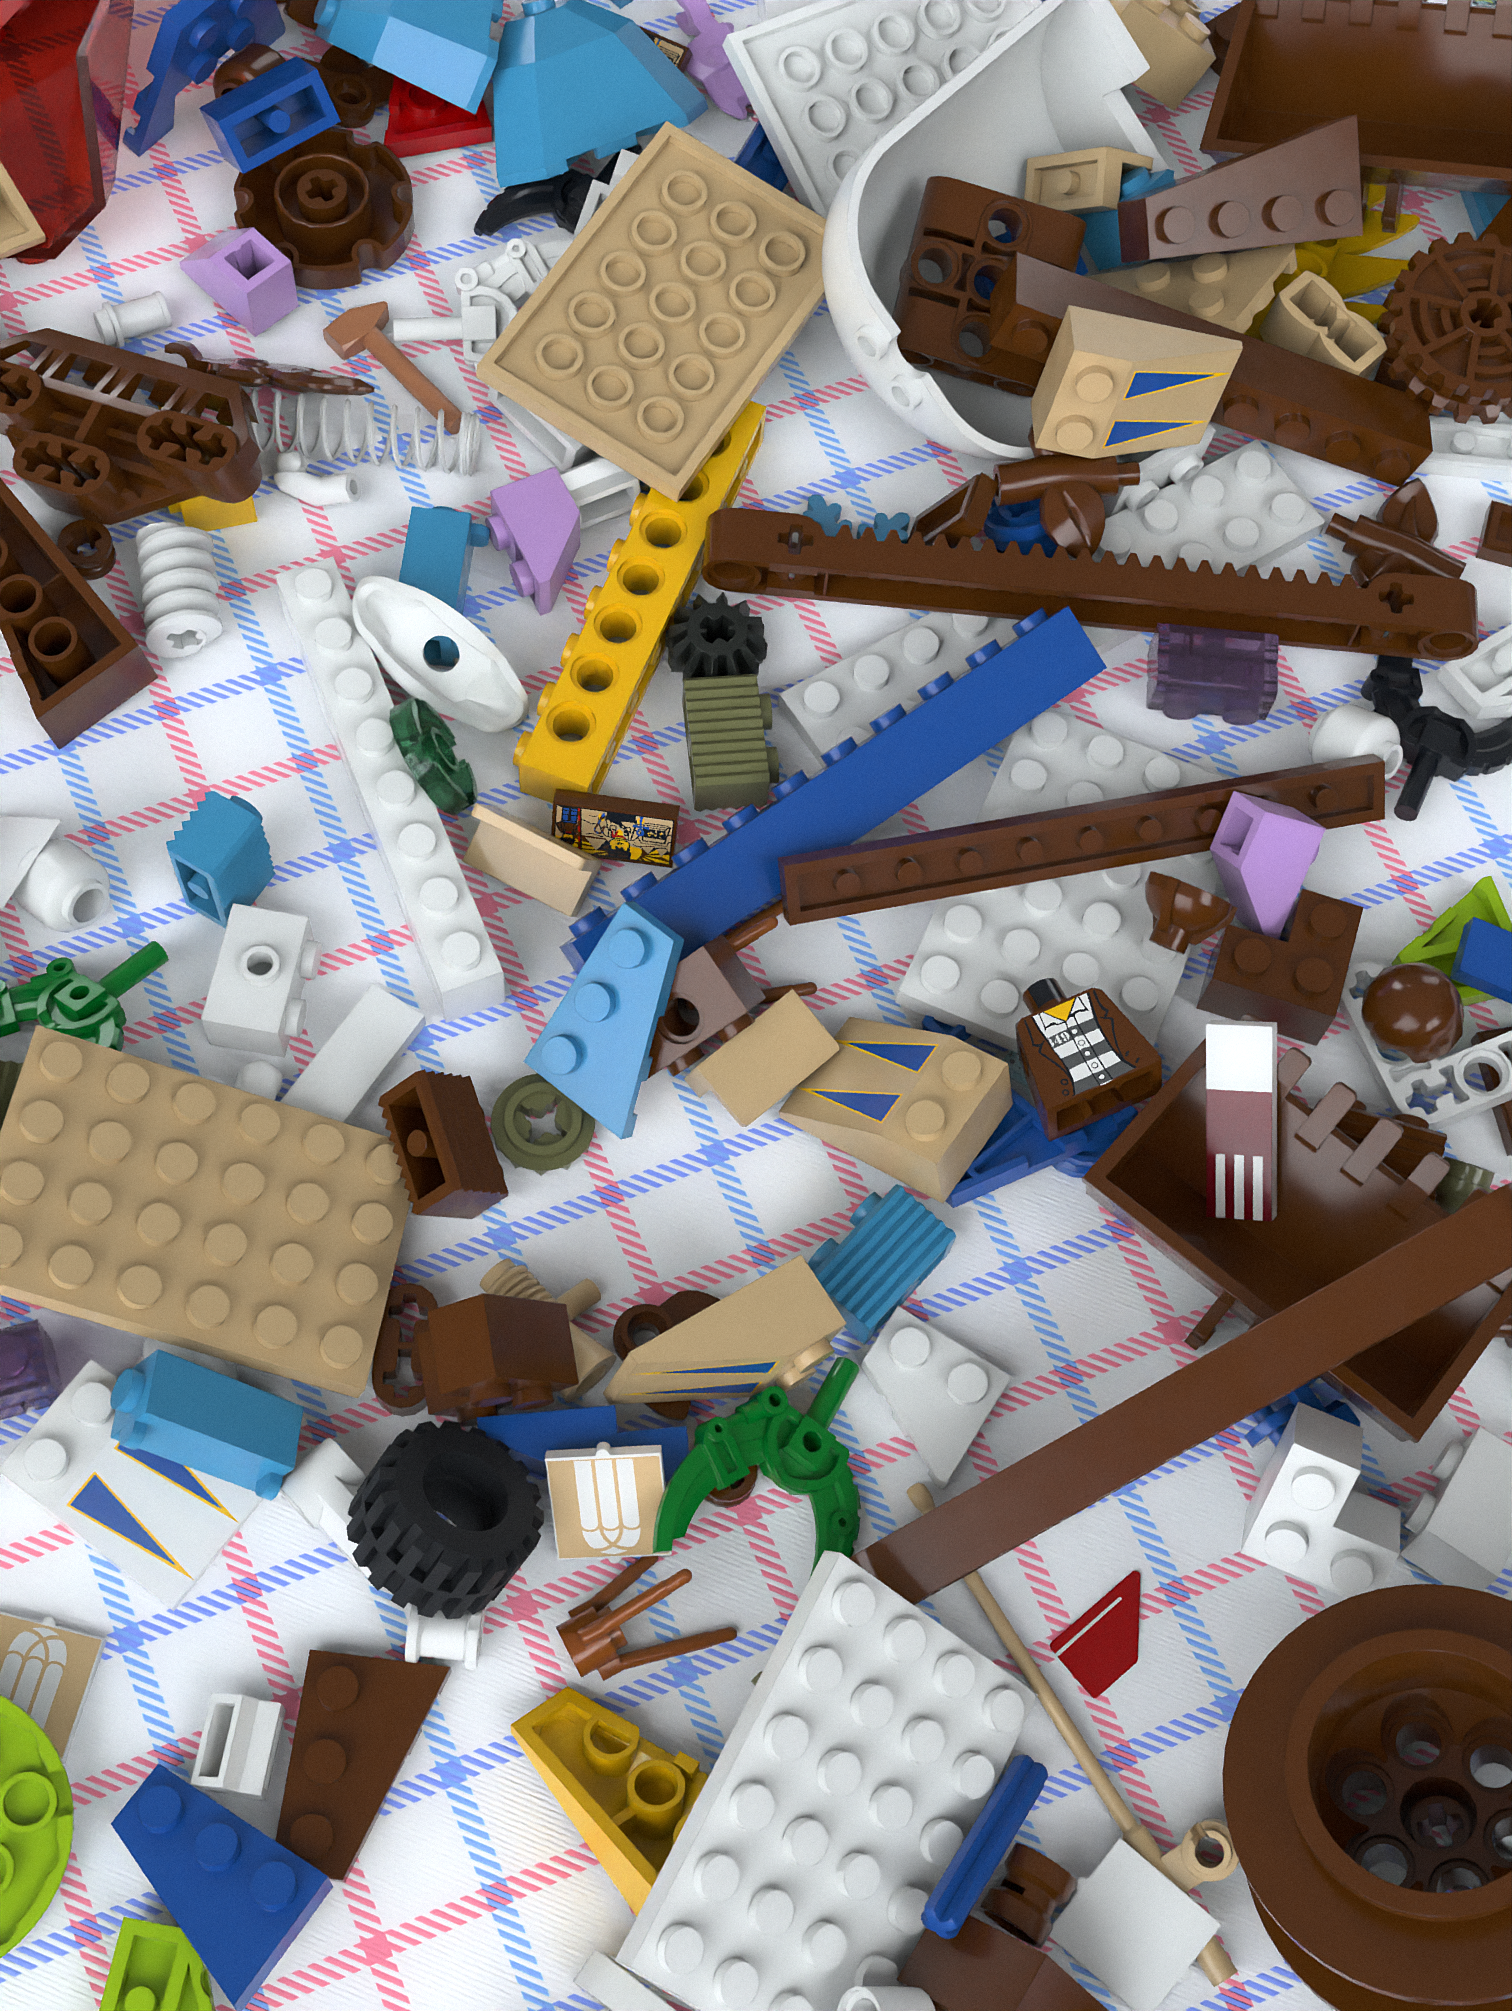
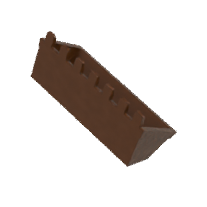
M1242 0L1199 150L1203 154H1209L1217 164L1261 148V146L1304 131L1306 128L1321 122L1357 114L1362 225L1365 223L1368 213L1369 184L1387 186L1381 225L1382 231L1388 233H1396L1404 185L1512 196V0H1497L1496 8L1472 6V0H1448L1447 4L1424 2V0Z
M1246 1013L1239 1020L1263 1022L1252 1013ZM1206 1038L1082 1177V1182L1086 1184V1194L1218 1297L1184 1340L1195 1351L1208 1342L1216 1332V1325L1228 1310L1247 1324L1249 1330L1451 1215L1428 1197L1450 1170L1448 1161L1436 1152H1429L1405 1180L1382 1162L1404 1133L1403 1128L1387 1116L1382 1117L1359 1145L1336 1127L1357 1100V1093L1343 1082H1336L1314 1110L1291 1093V1090L1312 1064L1311 1058L1296 1047L1290 1048L1277 1064V1216L1272 1222L1207 1217ZM1481 1187L1475 1188L1456 1212L1489 1194V1192ZM1512 1268L1319 1376V1378L1400 1442L1411 1440L1414 1444L1418 1443L1512 1313Z

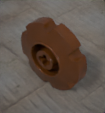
M328 128L244 174L239 172L234 184L233 191L237 211L234 212L236 228L254 227L292 263L295 285L298 287L330 290L360 284L362 282L361 272L365 269L375 267L385 271L390 268L404 253L414 233L412 182L405 166L390 149L378 141L368 145L355 143L354 134L351 130Z

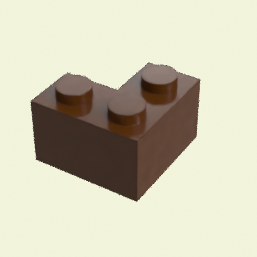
M1302 889L1295 901L1291 917L1285 922L1280 939L1234 925H1227L1211 953L1196 1008L1235 1021H1239L1246 1013H1252L1263 1022H1277V1034L1317 1046L1336 1018L1364 907Z
M482 1293L427 1311L430 1330L417 1334L428 1415L457 1417L461 1427L477 1426V1417L499 1416L498 1409L511 1405L514 1410H528L554 1403L553 1392L579 1385L566 1304Z
M968 1915L956 1937L951 1939L941 1938L935 1931L926 1928L896 1979L903 1986L917 1987L925 1991L931 1998L935 2011H1109L1047 1954L971 1915Z

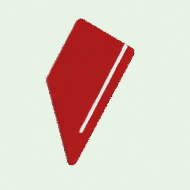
M1132 1571L1050 1643V1649L1092 1698L1100 1696L1138 1661L1140 1573L1138 1571Z

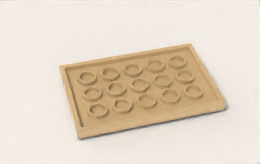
M666 121L477 364L476 378L677 503L826 297L822 276V244L827 220Z
M36 1025L0 1130V1295L359 1398L366 1388L410 1206V1201L407 1200L410 1191L404 1189L406 1179L400 1177L402 1167L396 1164L399 1155L393 1153L395 1143L389 1141V1137Z

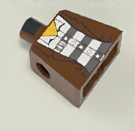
M1045 978L1035 982L1024 992L1023 1001L1031 1014L1021 1018L1015 1024L1017 1051L1039 1119L1049 1142L1148 1099L1162 1088V1059L1160 1055L1102 989L1090 988L1067 998L1056 979Z

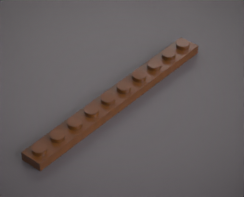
M1375 754L779 857L778 866L783 915L791 926L1210 851V846L1233 791L1293 807L1326 828V830L1385 819V761Z

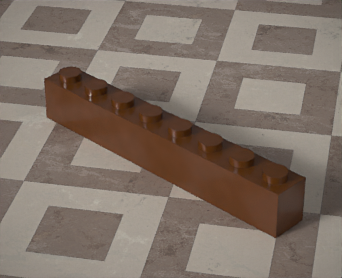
M1018 252L1015 254L990 293L989 344L1046 364L1069 305L1242 341L1243 350L1210 419L1211 422L1397 487H1401L1433 452L1429 412H1427L1428 401L1422 398L1411 401L1404 394L1405 392L1024 254Z

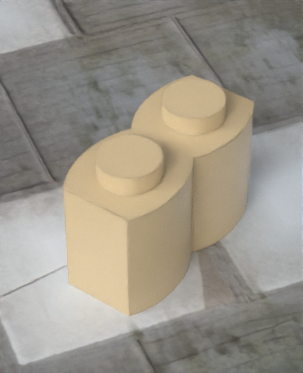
M1307 270L1279 292L1259 328L1264 342L1366 379L1369 378L1387 350L1386 343L1379 331L1361 315L1347 310L1342 297L1328 281Z

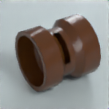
M1015 1843L1004 1862L1006 1875L1000 1886L992 1887L988 1890L979 1906V1910L988 1919L1011 1935L1033 1947L1041 1949L1053 1929L1050 1919L1057 1905L1068 1902L1078 1882L1068 1871L1045 1855L1026 1845Z

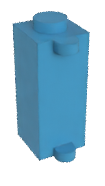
M412 506L398 582L431 594L463 615L474 547L488 545L490 529L485 525L472 523V514L468 512H459L445 506L433 508ZM435 636L425 644L424 654L430 665L454 667L455 659H459L458 646L449 637Z
M157 1349L132 1369L127 1368L124 1370L114 1385L110 1405L116 1411L110 1438L118 1440L122 1446L133 1450L139 1448L254 1491L257 1496L269 1501L278 1495L283 1476L295 1468L304 1409L301 1405L160 1349Z

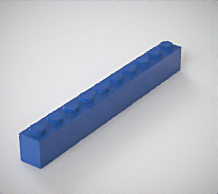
M1069 606L1049 616L1041 607L1012 626L1017 635L1016 638L1002 647L994 639L965 658L970 669L953 679L949 671L939 675L917 690L923 701L906 712L900 703L887 710L869 723L875 733L858 745L852 736L843 740L820 756L826 765L824 768L809 778L803 769L794 773L771 789L777 800L759 812L753 803L747 805L721 823L727 833L708 846L703 837L695 840L671 857L677 866L675 869L658 880L650 871L625 887L620 893L626 902L635 901L684 939L679 958L680 962L781 893L779 857L851 845L1107 667ZM621 905L607 915L598 906L568 926L574 937L559 948L577 975Z

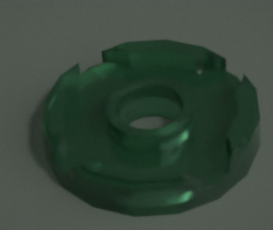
M410 697L390 709L389 722L394 739L406 764L429 798L442 811L452 816L475 804L478 798V791L472 768L469 762L466 763L465 758L458 762L452 747L457 745L454 740L455 736L441 716L426 701L417 697L413 700Z

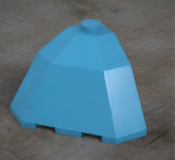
M319 0L314 13V23L318 24L314 35L450 103L476 114L498 61L499 43L490 39L491 21L497 23L502 17L504 0Z
M525 0L521 3L523 11L504 24L499 43L498 61L492 73L496 173L499 186L503 188L549 179L569 171V166L591 150L594 151L597 159H601L620 152L621 149H628L638 145L637 137L656 134L666 121L679 129L688 126L709 109L706 98L632 19L584 0Z

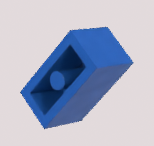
M297 56L199 108L224 160L242 174L341 122L317 68Z

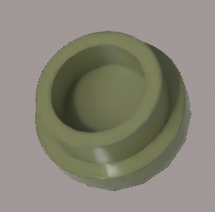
M1444 1156V1159L1450 1164V1170L1438 1184L1435 1201L1451 1215L1456 1212L1475 1188L1481 1187L1489 1193L1495 1190L1490 1188L1495 1172Z

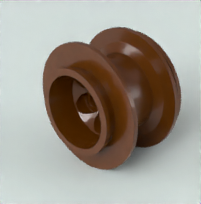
M1438 1584L1394 1586L1350 1597L1327 1607L1290 1632L1267 1655L1251 1677L1240 1697L1228 1732L1222 1772L1223 1801L1233 1846L1247 1878L1257 1913L1278 1953L1298 1979L1335 2011H1512V1862L1502 1858L1495 1851L1499 1841L1504 1837L1512 1835V1780L1503 1787L1491 1788L1482 1785L1473 1776L1478 1768L1491 1763L1504 1765L1512 1772L1511 1600L1484 1591ZM1420 1741L1430 1743L1440 1751L1439 1755L1432 1762L1425 1765L1411 1764L1400 1756L1402 1750L1407 1745ZM1365 1789L1374 1790L1386 1798L1384 1806L1376 1813L1369 1815L1358 1814L1350 1810L1347 1803L1356 1792ZM1445 1826L1447 1833L1452 1837L1453 1845L1438 1847L1436 1839L1432 1836L1431 1828ZM1388 1861L1404 1868L1406 1877L1401 1884L1396 1885L1370 1873L1369 1870L1380 1862ZM1454 1886H1468L1470 1888H1473L1464 1891L1446 1892L1449 1888H1452Z

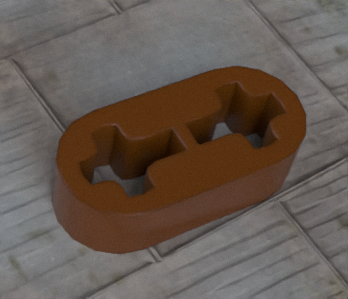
M412 1283L401 1284L389 1290L374 1351L372 1369L373 1390L379 1404L390 1414L402 1417L415 1415L427 1407L417 1334L430 1330L428 1317L427 1320H417L414 1324L413 1342H402L403 1334L398 1319L391 1317L392 1315L403 1314L406 1303H416L419 1314L423 1316H428L427 1311L438 1308V1303L429 1290L421 1285ZM401 1357L411 1358L413 1377L415 1380L422 1381L421 1386L415 1385L410 1387L408 1397L405 1398L396 1397L394 1387L385 1384L386 1380L398 1378Z

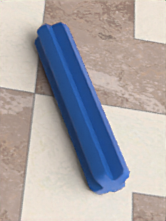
M1025 1754L1014 1757L927 1900L924 1911L921 1914V1921L927 1929L935 1931L941 1938L951 1939L956 1937L1043 1790L1044 1783L1048 1778V1771L1042 1763L1034 1762L1030 1756Z

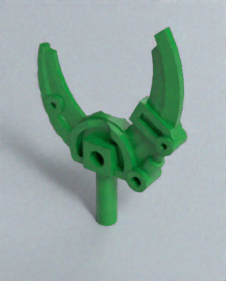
M151 941L97 982H94L84 974H78L73 961L67 957L51 961L46 968L47 973L31 977V982L8 989L6 982L0 979V1038L21 1031L19 1023L38 1019L42 1027L121 1052L124 1044L122 1027L126 1024L127 1019L117 999L168 962L169 958L166 951L159 943Z
M837 1357L804 1415L788 1404L787 1395L782 1388L770 1386L753 1394L747 1402L737 1406L734 1414L726 1418L714 1417L699 1424L694 1432V1447L682 1459L672 1474L661 1498L654 1525L653 1554L672 1551L673 1540L685 1536L694 1513L715 1487L718 1491L728 1487L750 1474L748 1467L759 1464L762 1474L771 1479L779 1488L788 1492L789 1495H809L816 1533L815 1556L811 1575L824 1550L840 1552L847 1558H850L854 1552L852 1545L853 1542L857 1541L861 1518L858 1516V1510L861 1509L858 1486L854 1485L852 1480L854 1475L847 1465L850 1455L849 1449L836 1440L837 1437L830 1433L828 1428L860 1372L858 1365L848 1358Z

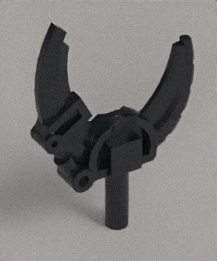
M639 143L625 149L637 155L643 152ZM620 152L612 156L596 178L587 173L584 175L572 168L563 174L549 179L508 186L502 194H497L489 202L486 210L482 211L474 226L475 234L478 236L483 234L492 236L499 229L516 220L531 215L551 212L559 228H564L574 234L593 179L609 185Z
M1377 655L1375 669L1368 675L1360 692L1363 698L1373 701V712L1390 718L1397 725L1400 734V746L1403 749V758L1407 759L1406 763L1412 765L1394 808V814L1399 819L1404 821H1414L1417 819L1434 776L1438 778L1441 775L1453 782H1457L1464 775L1478 776L1479 773L1488 775L1502 770L1505 765L1512 763V716L1497 726L1474 733L1463 718H1456L1442 712L1437 706H1420L1418 700L1423 693L1419 669L1412 668L1413 658Z

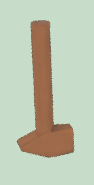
M386 301L349 309L323 329V336L327 345L342 360H347L367 349L436 420H438V411L442 408L444 411V428L452 435L459 433L462 412L382 333V330L389 321L388 303Z

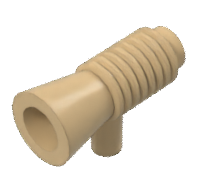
M509 1258L497 1263L481 1279L479 1285L487 1294L566 1304L579 1385L559 1391L566 1403L573 1402L586 1394L613 1367L617 1356L571 1322L601 1300L600 1290L592 1280L585 1278L555 1299L552 1298V1295L546 1291L543 1285H540L539 1280L534 1278V1275L528 1271L525 1265L516 1266Z

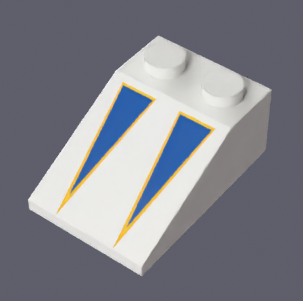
M90 1359L0 1465V1475L14 1490L174 1612L264 1498L257 1496L254 1491L137 1448L133 1450L120 1445L118 1440L110 1438L116 1411L111 1408L110 1399L118 1378Z

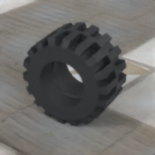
M444 1420L440 1428L432 1421L419 1423L414 1431L406 1429L397 1435L357 1490V1494L351 1501L347 1513L352 1517L346 1527L348 1540L358 1544L352 1555L358 1567H368L372 1574L367 1580L377 1590L385 1587L393 1594L390 1601L402 1608H405L408 1603L417 1606L418 1615L433 1618L438 1610L442 1611L446 1619L461 1618L466 1610L475 1614L485 1609L491 1600L494 1601L535 1549L541 1537L538 1530L544 1524V1510L536 1506L542 1497L537 1484L527 1481L526 1477L530 1471L523 1461L515 1462L508 1455L511 1449L500 1440L495 1444L486 1439L485 1431L474 1426L469 1431L462 1430L459 1422ZM435 1511L447 1517L456 1527L441 1518Z

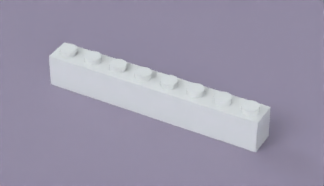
M334 557L275 574L282 611L445 1022L448 1023L505 1003L502 967L371 647L356 628L353 617V604Z

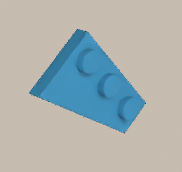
M635 901L623 902L523 1061L621 1140L633 1135L638 1114L634 1113L641 1082L648 1079L653 1057L649 1056L655 1029L658 1018L665 1014L684 943L682 937Z

